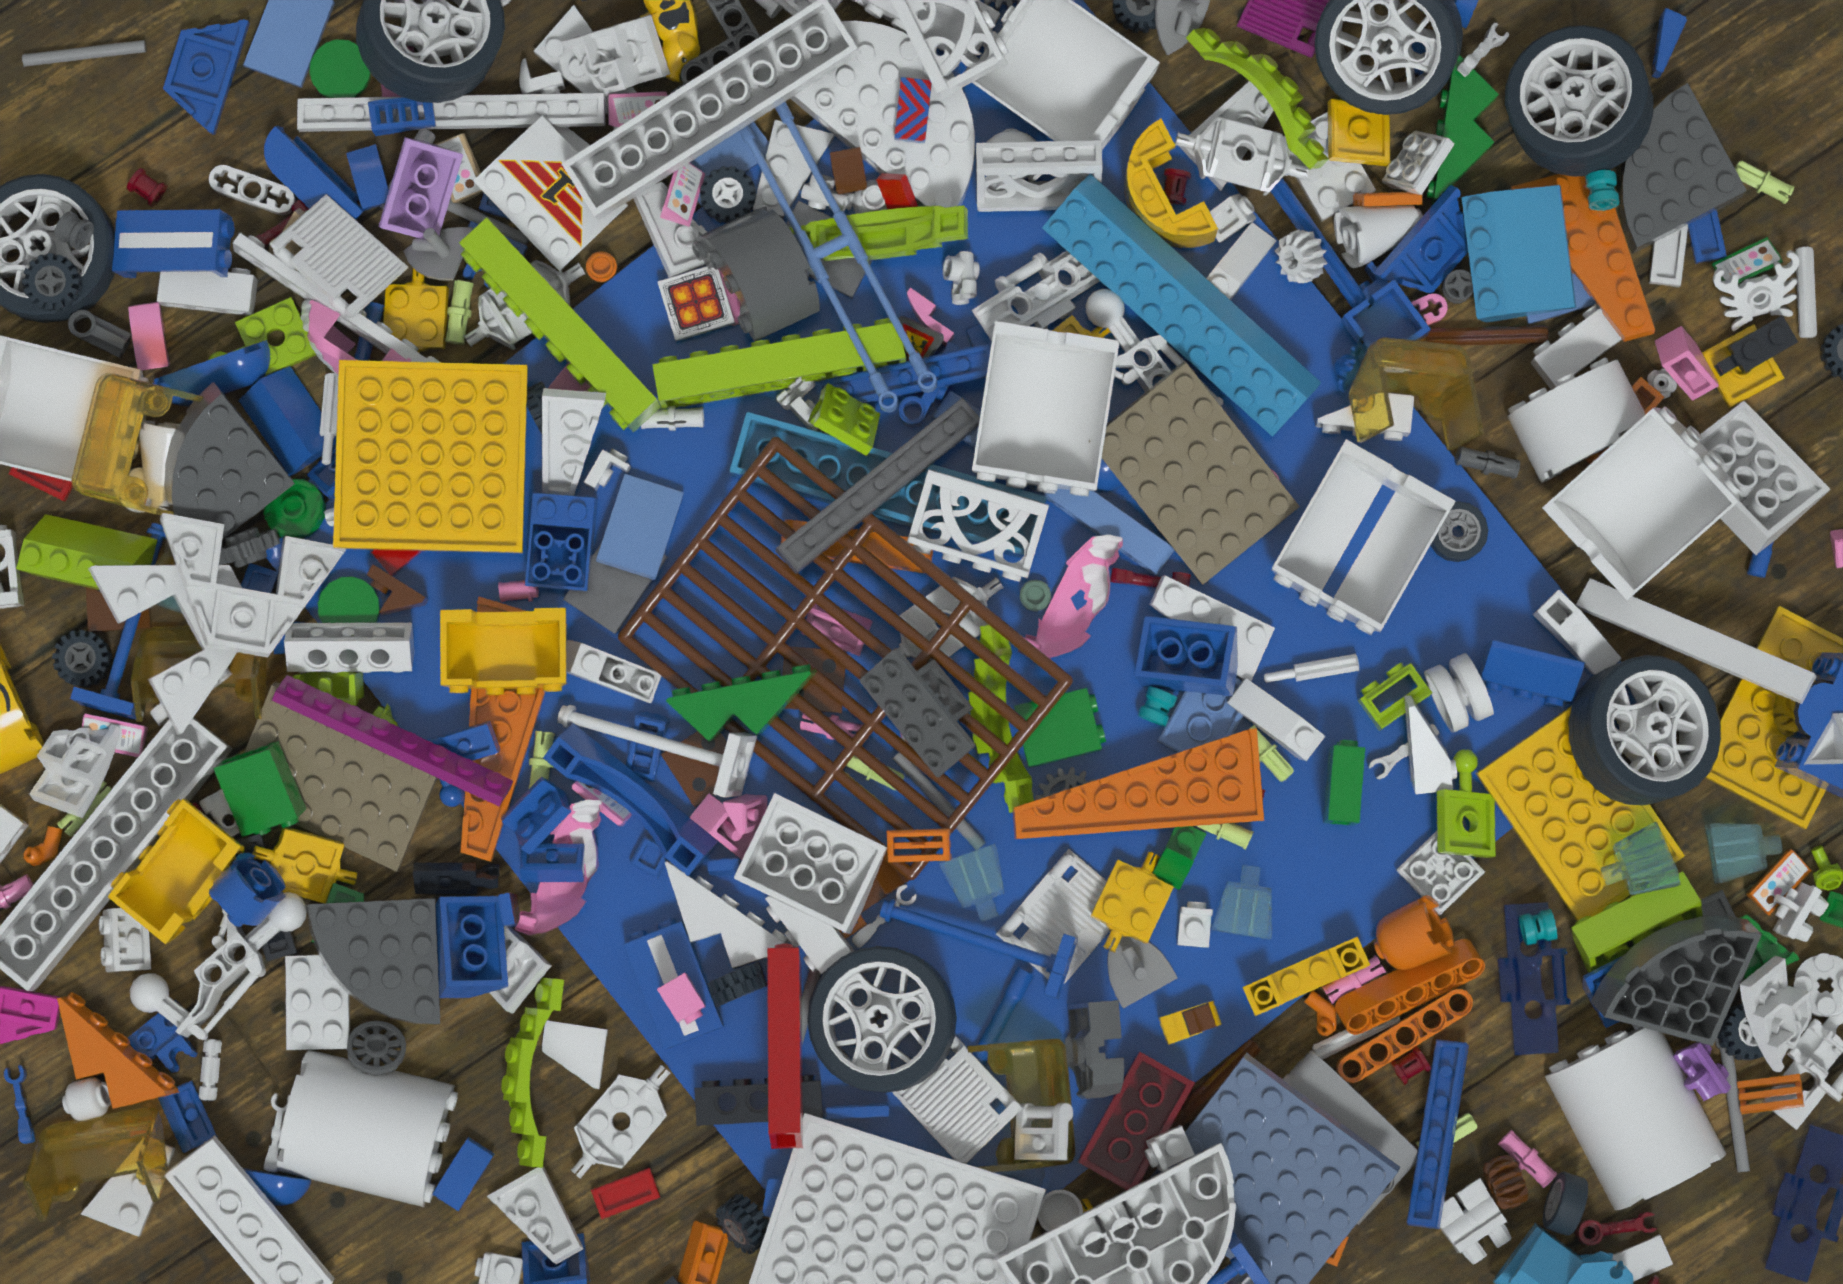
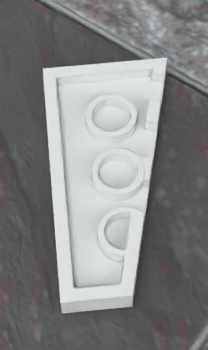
M543 389L542 489L544 494L574 496L600 412L605 402L606 393Z

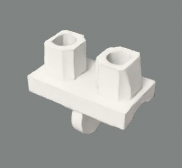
M1800 882L1797 889L1790 888L1785 897L1776 894L1773 900L1780 905L1775 914L1779 917V920L1773 931L1791 939L1796 938L1807 942L1813 933V927L1805 923L1809 913L1820 917L1829 905L1820 895L1822 891L1815 886H1809Z

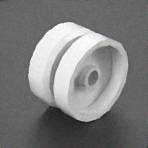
M1466 653L1449 661L1450 674L1440 664L1424 672L1427 685L1433 692L1431 695L1436 707L1452 733L1468 726L1469 716L1467 711L1477 721L1494 714L1485 684Z

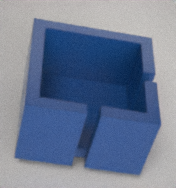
M1395 280L1371 295L1369 302L1366 299L1350 310L1341 320L1357 344L1361 341L1364 342L1361 350L1377 371L1425 338L1431 330Z

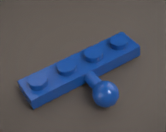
M491 721L427 740L472 761L496 754L501 750ZM440 779L442 788L440 789L439 796L442 803L448 807H456L461 804L464 799V790Z

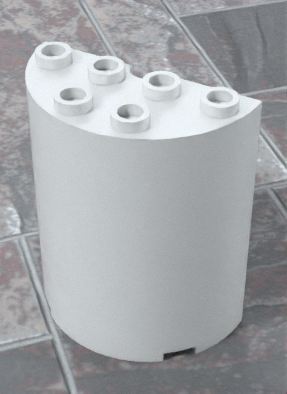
M1021 0L1016 8L1010 6L1002 17L1001 21L1004 27L998 34L993 31L996 38L1001 36L1008 48L1009 53L1005 57L1009 64L1004 67L1001 66L972 83L1052 140H1101V147L1104 149L1144 93V87L1153 78L1160 62L1072 0ZM986 43L983 44L985 52L980 59L975 56L971 60L972 62L981 63L988 58L989 47Z
M995 321L972 471L977 473L976 479L995 482L996 478L1006 480V486L1024 489L1026 484L1035 485L1038 492L1055 494L1057 489L1070 490V494L1088 497L1089 491H1096L1120 341Z
M0 336V464L108 491H113L116 487H122L129 459H135L138 452L139 441H136L139 421L146 420L147 413L142 410L148 387V378H144L143 372L139 369Z
M1665 406L1662 409L1652 408L1543 507L1546 513L1577 547H1580L1588 554L1591 562L1626 600L1631 598L1740 500L1738 493L1741 491V488L1721 467L1724 463L1721 456L1713 449L1708 451L1701 443L1703 438L1699 432L1692 426L1684 427Z
M1346 439L1273 565L1272 571L1275 574L1273 580L1286 588L1292 587L1301 593L1299 599L1312 607L1320 604L1327 608L1326 614L1338 622L1343 623L1344 619L1355 623L1358 629L1369 635H1372L1374 631L1380 632L1454 505L1455 500L1416 478L1400 472L1393 465ZM1383 484L1394 490L1395 493L1333 598L1322 590Z
M1633 1025L1634 1030L1629 1033L1625 1030L1605 1038L1607 1044L1601 1048L1598 1045H1591L1577 1053L1579 1059L1569 1064L1565 1059L1549 1067L1552 1073L1545 1076L1614 1210L1630 1207L1642 1198L1647 1200L1702 1172L1710 1167L1711 1163L1722 1159L1726 1155L1694 1091L1687 1090L1684 1086L1686 1076L1674 1059V1053L1664 1034Z
M308 1050L302 1060L301 1073L296 1075L286 1108L278 1145L281 1151L277 1158V1171L424 1207L425 1202L431 1203L432 1194L435 1189V1185L430 1184L433 1173L439 1172L443 1154L437 1152L439 1143L446 1142L449 1134L450 1123H446L448 1111H454L458 1093L453 1092L455 1085L395 1070L390 1073H383V1075H370V1073H362L355 1068L349 1059Z

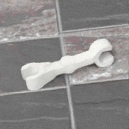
M1493 23L1487 30L1484 41L1458 66L1457 70L1464 77L1475 68L1480 59L1485 57L1490 49L1501 46L1509 37L1508 32L1504 36H1500L1495 32L1499 25L1498 23Z
M1431 724L1430 726L1432 727L1433 731L1436 735H1438V729L1435 727V725ZM1408 742L1405 745H1401L1392 754L1375 759L1369 764V769L1376 763H1381L1385 767L1384 773L1376 777V779L1385 778L1398 761L1409 756Z
M900 886L896 892V906H909L913 904L917 895L915 894L909 901H903L900 893L908 886ZM878 915L872 924L869 923L866 927H863L852 938V942L861 948L876 932V928L886 922L885 919Z
M275 1093L271 1098L272 1107L277 1113L275 1125L271 1133L272 1144L269 1146L264 1163V1169L269 1172H278L277 1158L280 1153L278 1145L284 1112H286L287 1105L283 1108L277 1105L278 1093Z

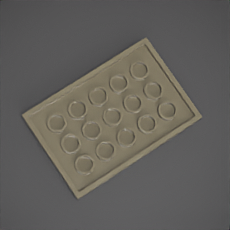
M1185 361L1107 423L1102 460L1202 585L1300 507Z
M275 681L271 685L245 752L279 741L306 806V810L298 817L299 822L296 825L319 836L343 842L345 848L397 872L404 860L437 777L272 701L274 693L280 683Z

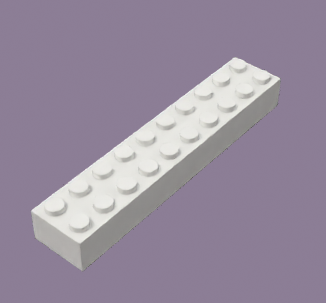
M817 0L563 162L562 166L593 216L600 220L861 52L828 0Z
M194 717L184 732L179 735L169 719L1 924L0 969L25 990L35 992L110 900L108 895L113 890L111 887L113 880L121 872L126 873L134 870L141 862L139 860L141 853L149 845L154 846L160 837L157 833L169 817L167 814L169 807L177 799H186L190 802L213 774V768L225 759L233 748Z

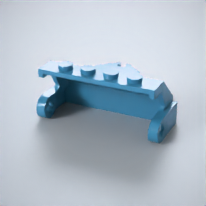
M1535 1223L1501 1267L1493 1283L1633 1284V1274L1623 1265L1622 1261H1618L1616 1268L1617 1261L1612 1260V1253L1599 1251L1594 1254L1578 1255Z

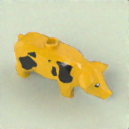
M643 0L649 12L640 17L652 16L658 37L663 41L662 50L670 71L666 78L680 82L683 66L700 54L697 15L692 0Z

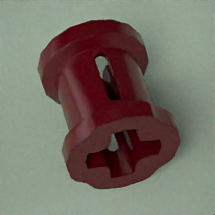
M139 168L129 180L126 190L136 192L148 201L147 204L150 207H154L164 196L168 185L164 182H157L146 174L144 168Z
M1164 169L1166 180L1163 191L1170 204L1186 205L1187 199L1184 198L1187 180L1191 179V173L1180 169Z
M1418 1046L1412 1048L1411 1053L1398 1061L1393 1060L1390 1062L1394 1072L1404 1086L1409 1083L1408 1080L1423 1070L1426 1072L1431 1070L1429 1063Z

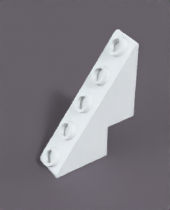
M664 862L690 942L693 943L721 933L733 969L767 958V948H774L777 944H788L790 942L778 930L775 929L771 934L762 928L765 921L749 911L747 916L736 910L739 903L726 894H723L721 898L711 892L713 885L699 875L696 880H693L671 862Z

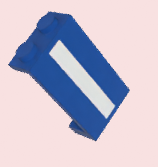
M220 209L117 211L112 271L124 278H136L137 272H213L222 278H227L228 268L232 264L230 241L235 230L232 217Z
M674 918L657 924L659 930L647 934L645 930H641L629 935L628 939L630 942L623 944L664 1050L724 1027L685 931V925L683 921L676 923ZM683 973L688 974L706 1005L705 1008L701 1009L703 1016L689 1024H686L684 1020L679 1023L676 1021L657 990Z

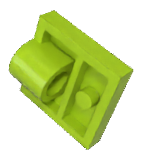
M827 383L821 391L819 401L812 410L808 422L867 456L874 445L880 413L871 405L853 398L845 390Z

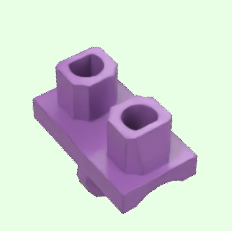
M1696 1042L1689 1047L1676 1051L1673 1057L1687 1076L1684 1081L1686 1089H1696L1705 1101L1717 1094L1727 1093L1731 1086L1726 1080L1729 1073L1724 1065L1715 1064L1710 1057L1712 1050L1710 1045Z

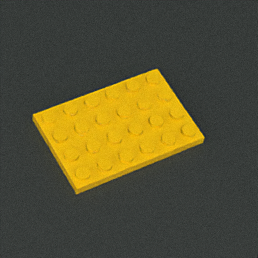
M1778 606L1756 649L1812 672V666L1817 657L1821 656L1822 652L1843 653V639ZM1741 678L1720 718L1721 742L1718 757L1710 773L1705 778L1802 829H1807L1826 790L1775 767L1777 750L1781 743L1785 742L1787 736L1795 739L1809 740L1811 738L1799 723L1798 709L1800 703Z
M1570 706L1475 774L1492 796L1574 918L1578 921L1585 916L1593 917L1603 912V909L1613 902H1621L1685 855L1650 804L1645 806L1626 805L1612 800L1596 790L1583 776L1574 759L1569 742V717L1572 708Z

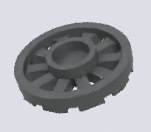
M370 1021L356 1027L348 1038V1059L362 1073L367 1072L370 1075L390 1073L396 1070L404 1060L406 1054L405 1038L398 1028L387 1022ZM371 1029L373 1034L369 1035L366 1030ZM382 1029L386 1030L384 1035L379 1034ZM356 1037H361L364 1041L358 1040ZM391 1037L397 1038L396 1040L389 1041ZM371 1060H373V1066L368 1065ZM380 1060L384 1063L385 1066H380Z

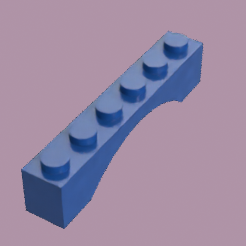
M574 723L557 737L543 757L565 777L599 790L626 808L649 831L658 844L663 856L687 876L705 860L718 842L712 835Z

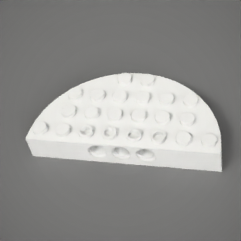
M841 21L861 53L790 99L828 131L835 134L850 149L860 147L862 159L880 174H906L919 207L942 206L946 208L961 206L970 184L975 157L973 119L962 88L943 100L937 94L932 84L925 143L894 140L901 77L930 80L908 34L892 27L872 22ZM951 72L946 78L949 81L955 76Z
M1222 1143L1207 1148L1168 1170L992 1260L994 1267L1006 1284H1207L1218 1270L1226 1254L1235 1220L1236 1203H1234L1233 1174Z

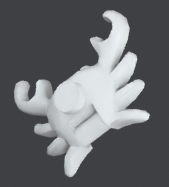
M1787 251V257L1791 258L1787 265L1782 266L1779 262H1774L1776 275L1772 277L1762 275L1746 279L1738 285L1739 277L1736 272H1732L1730 278L1725 281H1721V277L1724 274L1722 268H1718L1714 272L1712 279L1715 287L1733 295V297L1723 295L1719 298L1721 303L1732 307L1724 311V316L1737 317L1732 323L1731 330L1735 331L1752 321V317L1767 313L1787 317L1793 315L1790 309L1782 305L1788 304L1797 298L1795 293L1786 294L1795 287L1797 279L1794 277L1785 282L1799 266V258L1794 251Z

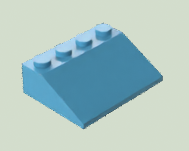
M1560 185L1494 191L1462 197L1478 320L1488 323L1576 308Z

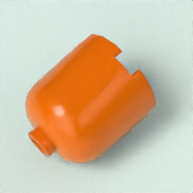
M1425 895L1385 915L1379 921L1376 928L1377 941L1374 942V947L1378 956L1381 959L1385 958L1394 968L1409 970L1452 953L1453 951L1450 947L1455 942L1447 918L1440 919L1434 909L1439 904L1431 896Z

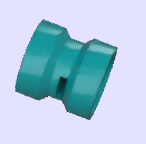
M1599 170L1585 176L1586 188L1590 190L1588 206L1591 210H1609L1619 205V194L1614 188L1617 185L1616 173L1614 171Z
M1149 686L1145 695L1147 701L1145 705L1140 707L1137 716L1166 727L1169 720V709L1174 707L1177 697Z
M1551 909L1542 910L1538 915L1533 916L1529 913L1519 915L1520 929L1526 946L1536 944L1541 939L1546 941L1557 939V928Z

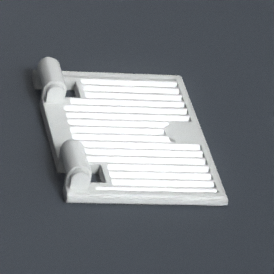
M327 194L270 243L275 256L290 269H297L329 298V303L336 310L349 319L354 318L408 269L404 262ZM291 240L302 248L295 256L285 248ZM346 289L357 297L351 304H348L340 297Z
M1068 849L996 935L1005 942L1048 956L1051 953L1057 955L1063 933L1076 937L1078 942L1064 982L1065 984L1110 931L1104 923L1090 917L1106 880ZM1070 866H1073L1078 872L1068 883L1061 876ZM1023 922L1029 927V930L1019 940L1013 933ZM1030 963L1049 979L1050 973L1046 972V968Z
M955 1035L951 1049L956 1054L950 1060L946 1058L938 1070L922 1083L906 1090L892 1093L955 1161L966 1164L1023 1108ZM996 1098L1006 1107L1000 1115L990 1105Z

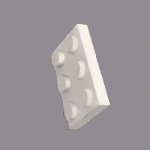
M1328 112L1310 121L1316 129L1309 138L1317 140L1324 148L1323 153L1328 157ZM1288 149L1289 159H1292L1293 164L1307 167ZM1328 160L1321 168L1308 169L1305 180L1296 177L1321 222L1340 212L1338 209L1353 205V195L1355 193H1374L1376 191L1362 165L1358 163Z
M320 955L285 956L286 1050L347 1049V1041L350 1036V995L330 975Z

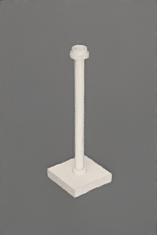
M563 705L558 714V723L562 724L565 728L574 723L584 728L719 766L713 794L721 797L742 795L757 735L746 732L729 733L724 754H719L578 713L573 705Z

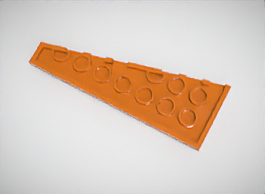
M480 596L477 600V612L525 611ZM535 688V694L519 695L517 694V689H504V695H486V689H471L469 727L491 721L501 749L496 754L473 761L513 780V783L500 806L494 805L467 791L464 792L461 853L492 862L504 825L501 818L509 809L546 693L543 691V688Z
M1257 728L1248 729L1013 807L1015 839L1264 821Z

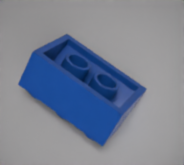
M1145 616L1134 674L1141 686L1233 697L1238 668L1236 626Z
M1492 640L1485 646L1479 674L1487 690L1502 692V689L1506 688L1514 690V696L1532 700L1533 695L1545 698V704L1563 707V703L1568 704L1573 700L1585 662Z
M498 896L439 897L436 902L439 998H471L509 986L504 925H502Z

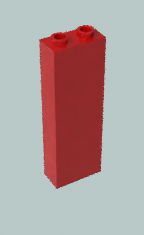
M783 943L775 945L774 948H767L768 1133L771 1149L803 1148L802 965L799 947L793 948L792 944Z

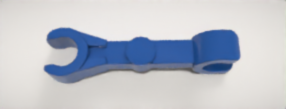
M18 1065L20 1071L18 1079L13 1080L11 1078L10 1068L4 1070V1078L8 1083L13 1084L15 1107L19 1114V1141L29 1144L35 1142L36 1138L30 1118L27 1117V1102L23 1096L21 1085L26 1079L27 1072L22 1065Z

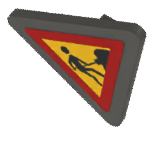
M900 316L898 319L916 353L918 352L922 358L933 356L944 340L943 334L906 316ZM904 347L905 357H906V362H907V361H909V359H908V358H909V354L907 353V351H906V349H905V347Z

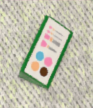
M1768 237L1711 265L1714 271L1718 268L1723 269L1724 274L1721 277V281L1728 280L1731 273L1736 272L1739 277V285L1746 279L1755 278L1774 269V262L1777 261L1782 264L1783 260Z

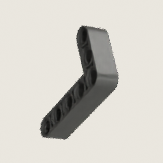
M704 0L727 40L683 66L681 78L684 85L689 83L687 77L691 72H706L715 66L714 61L717 57L721 55L729 57L740 50L744 41H754L760 37L739 0ZM737 14L742 18V21L738 26L730 27L725 23L726 18L729 15Z

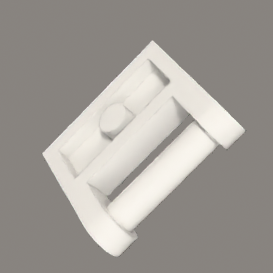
M1031 1103L1020 1104L1023 1109L1016 1115L1014 1160H1067L1068 1122L1073 1117L1072 1106L1068 1103H1058L1055 1106H1034ZM1034 1119H1053L1052 1128H1031V1122Z

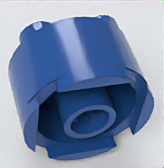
M251 853L239 854L218 876L213 886L209 889L211 898L218 902L227 913L229 921L238 927H241L243 924L251 926L261 924L286 895L282 892L285 889V882L278 871L265 860L262 864L253 860L256 855Z

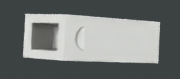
M1381 393L1318 418L1315 427L1322 428V432L1327 434H1340L1341 430L1353 431V436L1369 438L1372 433L1384 434V439L1402 441L1403 436L1408 437L1411 433L1414 396Z
M1557 590L1533 614L1579 661L1585 662L1584 666L1593 675L1615 665L1621 659L1582 611L1560 590Z
M571 640L566 642L568 674L652 703L661 678L660 674L583 643Z
M771 896L765 898L769 903L766 910L776 923L782 921L788 931L785 932V935L795 948L799 945L807 955L803 959L813 973L819 971L821 974H824L827 968L842 956L854 951L837 928Z

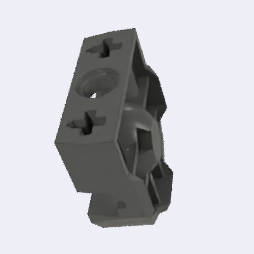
M1119 1000L1067 1005L1069 1034L1065 1039L1068 1067L1074 1072L1079 1089L1076 1095L1081 1099H1090L1120 1093L1124 1081V1058L1106 1059L1105 1053H1099V1047L1104 1046V1040L1122 1038Z

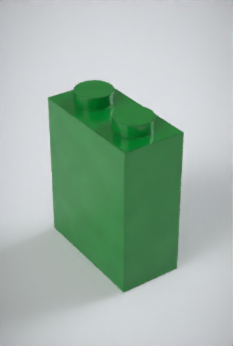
M1087 688L1064 693L1023 744L1028 768L1102 750L1101 743L1106 742L1102 724L1096 725L1093 713L1099 712L1095 695H1089ZM1031 701L1015 705L1014 710L1027 720L1038 705Z
M1339 740L1337 745L1329 748L1323 823L1350 826L1360 823L1365 747H1358V741Z
M279 741L223 759L213 768L242 837L252 833L253 835L261 834L262 836L272 830L271 827L281 824L282 828L294 825L299 822L298 817L306 810Z

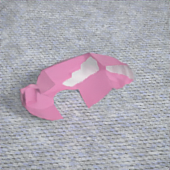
M304 300L301 306V320L303 322V329L308 332L307 338L310 346L317 357L338 375L339 360H357L347 354L356 344L333 325L341 314L314 300ZM391 348L382 361L411 362V359L408 358L406 360Z
M1113 535L1093 536L1066 562L1068 568L1042 621L1039 619L1037 637L1028 634L1025 636L1026 640L1048 658L1071 652L1081 647L1092 636L1085 631L1090 626L1093 618L1106 606V603L1108 604L1107 601H1109L1110 594L1108 567L1119 558L1118 551L1123 546L1122 537ZM1081 589L1085 592L1084 599L1087 602L1086 605L1076 610L1071 597Z
M584 800L571 804V813L550 833L555 835L553 844L585 845L584 881L540 882L537 894L531 893V912H520V919L515 930L527 935L548 932L571 920L587 901L581 897L586 890L589 880L599 867L598 846L593 830L599 826L602 820L599 815L603 809L602 801Z

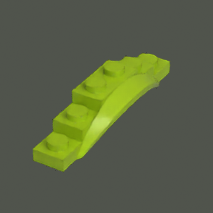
M1200 28L1192 30L1186 39L1200 53L1204 60L1224 64L1247 78L1263 94L1276 113L1283 128L1288 149L1310 170L1321 168L1329 158L1323 153V146L1317 140L1309 138L1316 127L1310 122L1312 120L1310 115L1304 109L1296 107L1304 98L1297 91L1299 89L1298 85L1291 78L1284 77L1277 70L1278 65L1270 56L1256 54L1249 57L1247 48L1237 41L1222 42L1220 44L1221 39L1211 29Z
M964 205L946 208L942 206L907 207L846 215L868 256V260L917 255V250L942 247V242L968 239V209ZM834 218L813 221L807 225L800 226L806 232L814 248L842 235ZM789 227L793 235H795L792 227ZM846 246L822 259L824 261L854 258V255L849 246Z
M980 626V642L1009 665L1012 656L1009 641L991 626ZM974 659V677L1006 703V679L982 659ZM968 692L969 703L973 707L970 714L1003 742L1008 744L1012 739L1009 722L973 692ZM973 733V741L977 746L978 754L989 752L990 760L988 766L990 767L999 754ZM1016 753L993 782L1005 783L1004 798L1008 805L1009 813L1013 812V807L1034 801L1032 777L1025 769L1018 753Z
M541 978L540 984L537 985L535 991V999L538 1002L537 1008L525 1007V1014L522 1015L520 1021V1031L516 1038L510 1037V1044L507 1045L505 1050L507 1070L506 1075L502 1079L501 1089L504 1094L503 1100L509 1101L511 1108L509 1122L512 1126L511 1132L522 1134L517 1154L520 1159L519 1165L543 1168L546 1136L538 1134L533 1119L529 1088L530 1071L536 1044L545 1023L553 1010L561 1011L564 980Z

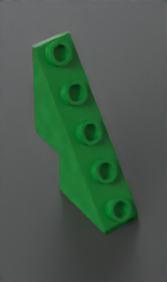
M1460 55L1449 77L1448 89H1442L1439 107L1445 108L1443 120L1438 119L1435 135L1447 137L1455 144L1436 172L1435 179L1431 180L1428 184L1426 198H1431L1432 204L1438 200L1450 185L1453 186L1494 144V141L1474 121L1496 101L1499 94L1474 69L1464 77L1457 70L1458 66L1464 61Z
M810 664L792 667V674L782 676L780 670L761 673V680L751 681L750 676L731 679L732 685L721 687L720 681L702 684V691L692 693L690 692V687L671 690L672 697L667 698L666 702L708 741L716 739L735 716L757 735L765 731L815 675L817 670H811Z

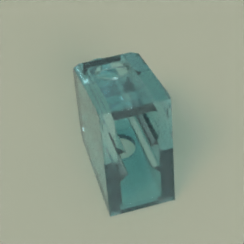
M1657 822L1651 823L1615 843L1612 848L1616 862L1600 868L1606 886L1624 880L1631 895L1681 885L1678 869Z
M1720 823L1705 825L1714 884L1727 882L1766 869V856L1782 853L1780 836L1763 837L1761 825Z
M995 844L953 858L950 861L939 863L943 875L963 909L975 905L981 922L999 916L993 898L1005 893Z
M1242 865L1240 883L1226 882L1211 925L1212 931L1271 940L1272 890L1271 888L1258 886L1261 868Z

